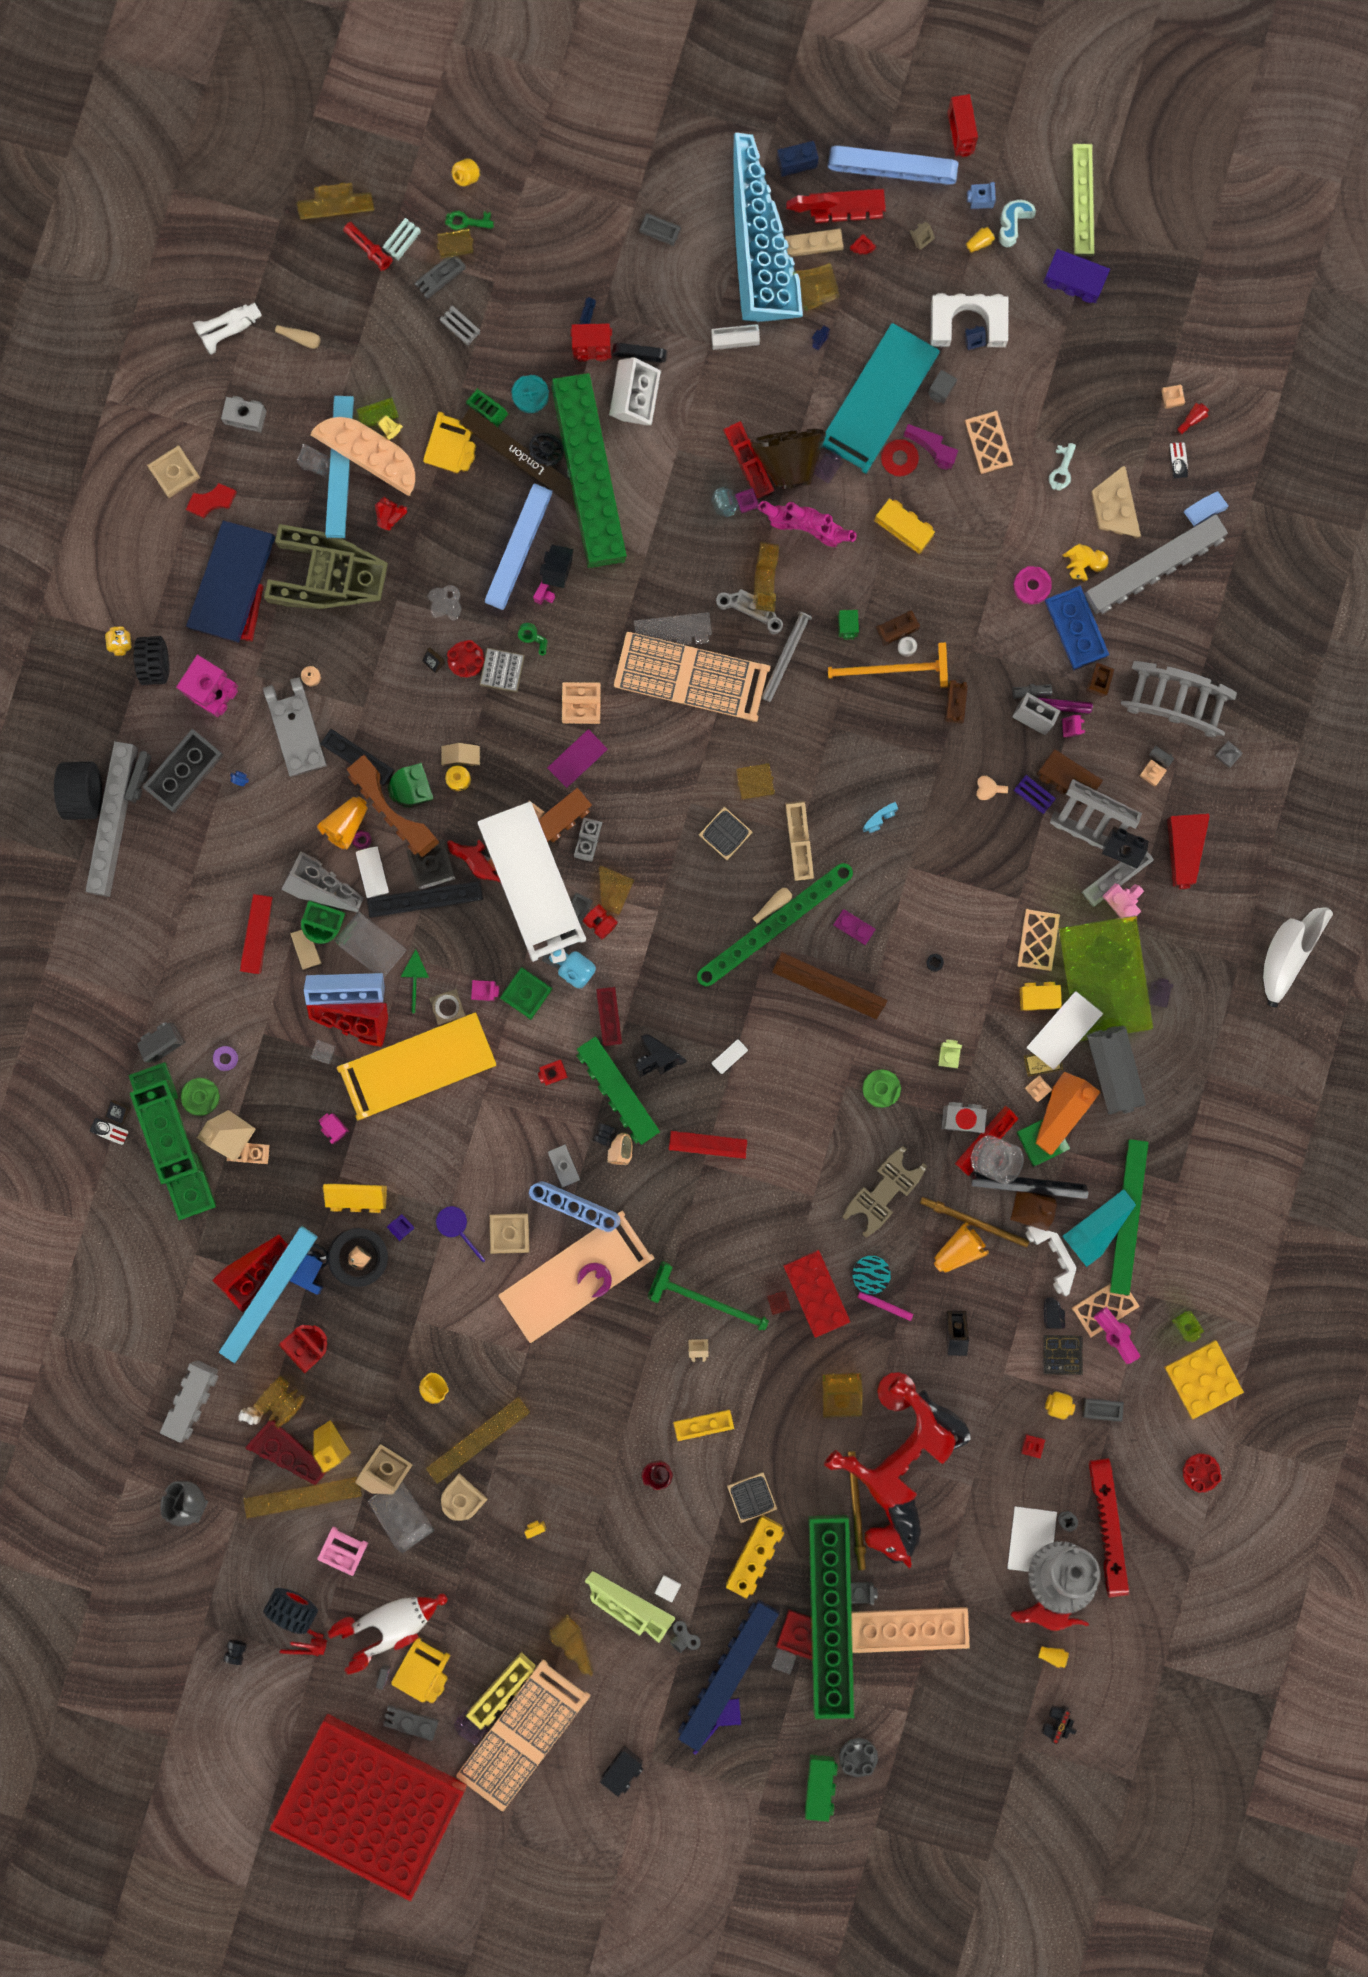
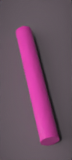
M862 1291L857 1296L861 1300L909 1321L913 1317L912 1313Z

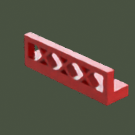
M671 1131L669 1150L746 1159V1139Z

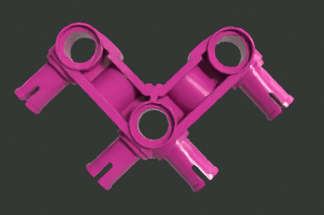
M761 501L758 506V510L768 516L771 526L781 530L797 529L809 532L823 544L831 547H837V544L843 541L854 542L857 537L855 531L844 530L841 526L834 523L831 515L821 514L810 507H799L794 502H789L786 506H773L767 501Z

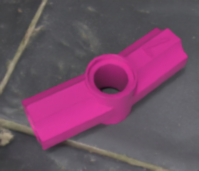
M1104 1307L1094 1315L1095 1320L1107 1333V1342L1112 1347L1117 1348L1126 1364H1131L1141 1357L1129 1337L1131 1330L1125 1323L1118 1322L1107 1307Z

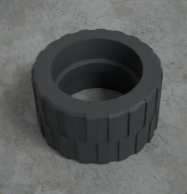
M93 761L59 763L54 776V799L58 814L64 820L96 819L100 814L102 805V783L97 765Z

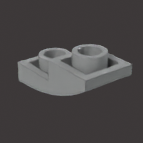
M587 818L583 819L574 853L575 858L593 862L602 822Z

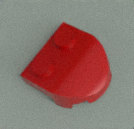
M301 1325L286 1337L279 1346L306 1373L325 1354L327 1350V1337L323 1330L315 1325Z

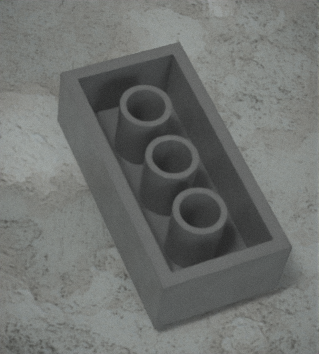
M191 729L144 784L143 788L169 810L176 813L224 755L195 730Z

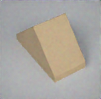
M463 743L442 746V766L480 765V746Z

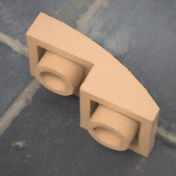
M247 1143L235 1162L268 1164L270 1145Z

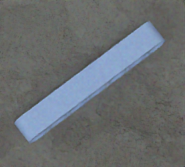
M832 146L829 153L828 168L840 172L954 184L957 179L958 162L945 158Z
M533 484L487 593L486 604L504 610L546 511L552 490Z

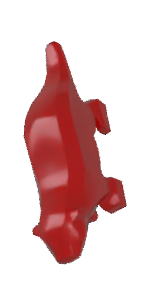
M451 840L447 842L449 852L464 860L474 876L501 883L499 876L494 873L495 870L481 853L486 847L480 840L477 841L476 846L460 845Z
M1039 1601L1027 1609L1011 1612V1617L1018 1623H1037L1051 1631L1063 1630L1076 1624L1089 1626V1623L1084 1620L1068 1618L1072 1613L1062 1614L1053 1612L1044 1607Z

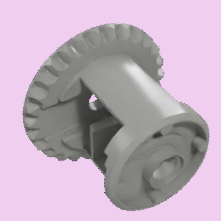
M1057 1541L1042 1547L1034 1555L1029 1567V1584L1035 1598L1047 1609L1062 1614L1074 1613L1085 1608L1095 1596L1100 1579V1569L1094 1556L1085 1549L1073 1543Z

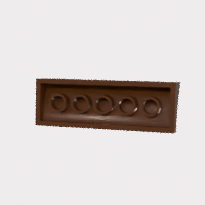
M781 952L772 972L876 1020L888 1001Z

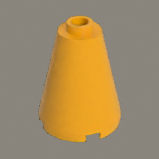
M359 796L357 798L352 797L319 822L317 829L322 835L326 833L331 843L343 850L345 848L347 850L368 809L366 806L367 802Z
M967 1222L962 1224L934 1257V1265L940 1272L944 1271L947 1273L989 1254L988 1250L984 1251L983 1248L986 1245L974 1229L969 1230L967 1228L969 1226Z

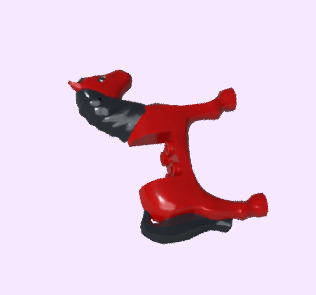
M898 1376L889 1385L888 1391L892 1395H899L905 1398L915 1411L917 1422L909 1438L897 1451L887 1457L875 1469L866 1468L855 1456H842L837 1450L833 1451L826 1458L824 1466L830 1470H846L859 1478L869 1488V1492L875 1501L885 1510L890 1525L884 1528H870L864 1534L865 1544L872 1549L882 1552L892 1563H904L908 1568H911V1556L919 1545L921 1535L920 1520L915 1505L917 1493L898 1477L908 1471V1465L920 1457L923 1448L941 1464H944L951 1456L953 1450L968 1444L970 1432L967 1424L951 1410L934 1403L925 1390L918 1394L914 1387L908 1385L901 1376Z

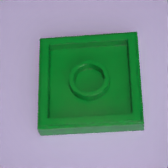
M521 967L500 999L532 1020L553 988Z

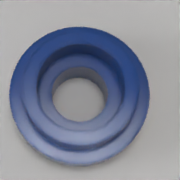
M236 771L230 774V781L236 785L245 787V784L249 782V779L246 778L247 775L243 772Z

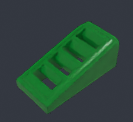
M478 388L465 402L470 408L496 427L508 415L505 408ZM480 397H482L480 402L477 405H474L477 402V400Z

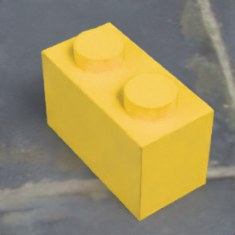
M1044 982V986H1036V983H1024L1025 987L1019 988L1021 1011L1052 1010L1062 1007L1061 985H1055V982Z

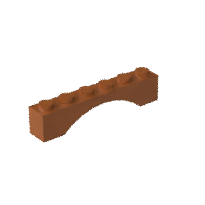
M365 755L361 756L346 769L351 774L348 776L355 786L359 784L362 787L360 792L366 799L371 798L374 801L372 806L378 813L382 811L386 815L383 819L389 826L395 825L398 829L395 833L401 840L407 839L410 843L408 848L414 855L419 853L423 857L440 843L424 824L404 819L388 806L381 790L380 773Z

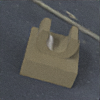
M927 222L918 224V228L915 231L910 230L911 237L914 239L916 247L920 250L935 239L931 226Z

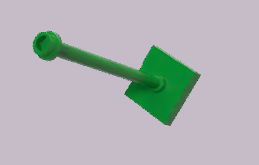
M661 1261L647 1295L651 1301L658 1303L663 1290L668 1289L757 1325V1329L760 1331L766 1330L769 1320L764 1316L760 1319L669 1282L670 1279L668 1277L673 1267L669 1263Z

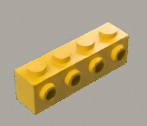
M764 1515L760 1516L726 1582V1588L746 1599L749 1594L753 1595L757 1584H755L757 1578H761L766 1570L764 1566L766 1560H771L775 1552L773 1547L776 1541L779 1543L784 1535L781 1524Z

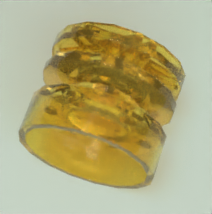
M279 1376L253 1406L262 1415L271 1410L273 1413L269 1418L270 1422L278 1416L279 1420L274 1425L277 1428H280L292 1419L306 1398L301 1394L295 1400L294 1397L298 1393L297 1389L288 1394L286 1391L290 1383L282 1376Z

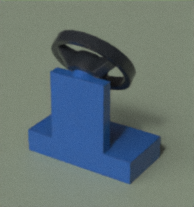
M314 1243L312 1247L322 1250L325 1255H321L318 1251H314L311 1248L309 1255L305 1256L290 1281L318 1295L323 1287L315 1283L314 1280L320 1268L328 1264V1261L324 1264L320 1261L327 1259L328 1251L322 1245Z

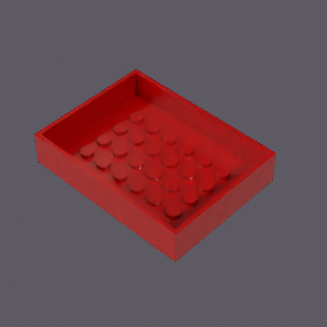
M327 1714L269 1830L411 1901L467 1785L431 1765Z

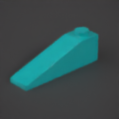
M1122 1190L1063 1235V1238L1087 1267L1103 1255L1136 1204L1127 1192Z

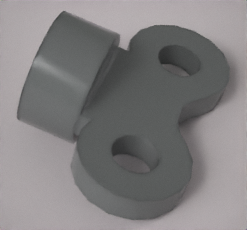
M683 1621L675 1622L672 1626V1631L676 1636L670 1641L671 1646L679 1653H682L686 1647L690 1650L698 1649L701 1643L699 1637L690 1635ZM678 1626L682 1627L681 1631L677 1630ZM691 1640H695L694 1646L691 1645Z

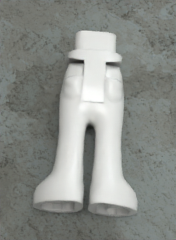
M255 303L249 306L245 304L243 307L234 308L209 321H196L193 325L208 353L212 355L216 352V344L219 341L246 329L251 325V321L255 323V319L262 315ZM226 324H227L226 327H224V328H222V329H220V330H218V331H215V332H213V333L208 334L209 332L213 331L214 329H216V328H218V327H220V326H222V325H226Z

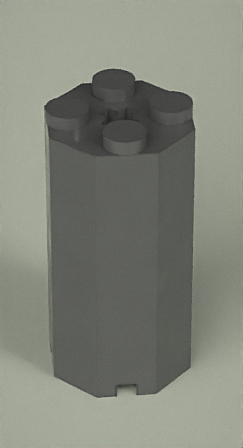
M1109 1027L1106 1031L1098 1030L1087 1035L1107 1113L1115 1114L1119 1111L1130 1113L1134 1111V1107L1146 1105L1126 1027Z

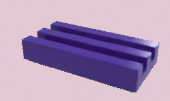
M1027 775L1014 789L1018 795L1042 814L1047 811L1056 799ZM1025 782L1030 784L1033 788H1035L1038 792H1040L1050 801L1047 802L1044 798H1042L1039 794H1037L1034 790L1027 786ZM1023 787L1026 791H1028L1031 795H1033L1036 799L1043 803L1045 807L1043 808L1042 806H1040L1037 802H1035L1032 798H1030L1027 794L1020 790V788Z

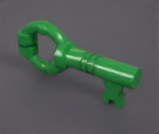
M454 211L446 215L445 224L454 230H460L467 226L494 228V221H490L491 212L488 214L484 212L483 220L469 218L460 211ZM454 216H461L463 218L462 224H452Z

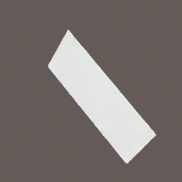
M1075 991L1026 1048L1054 1070L1103 1013Z

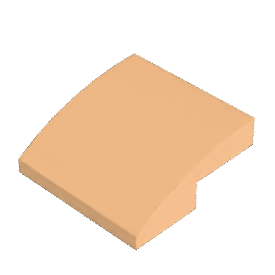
M563 682L562 723L600 724L601 683Z

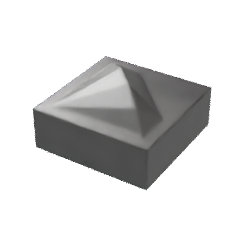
M1227 741L1215 757L1230 768L1243 753Z

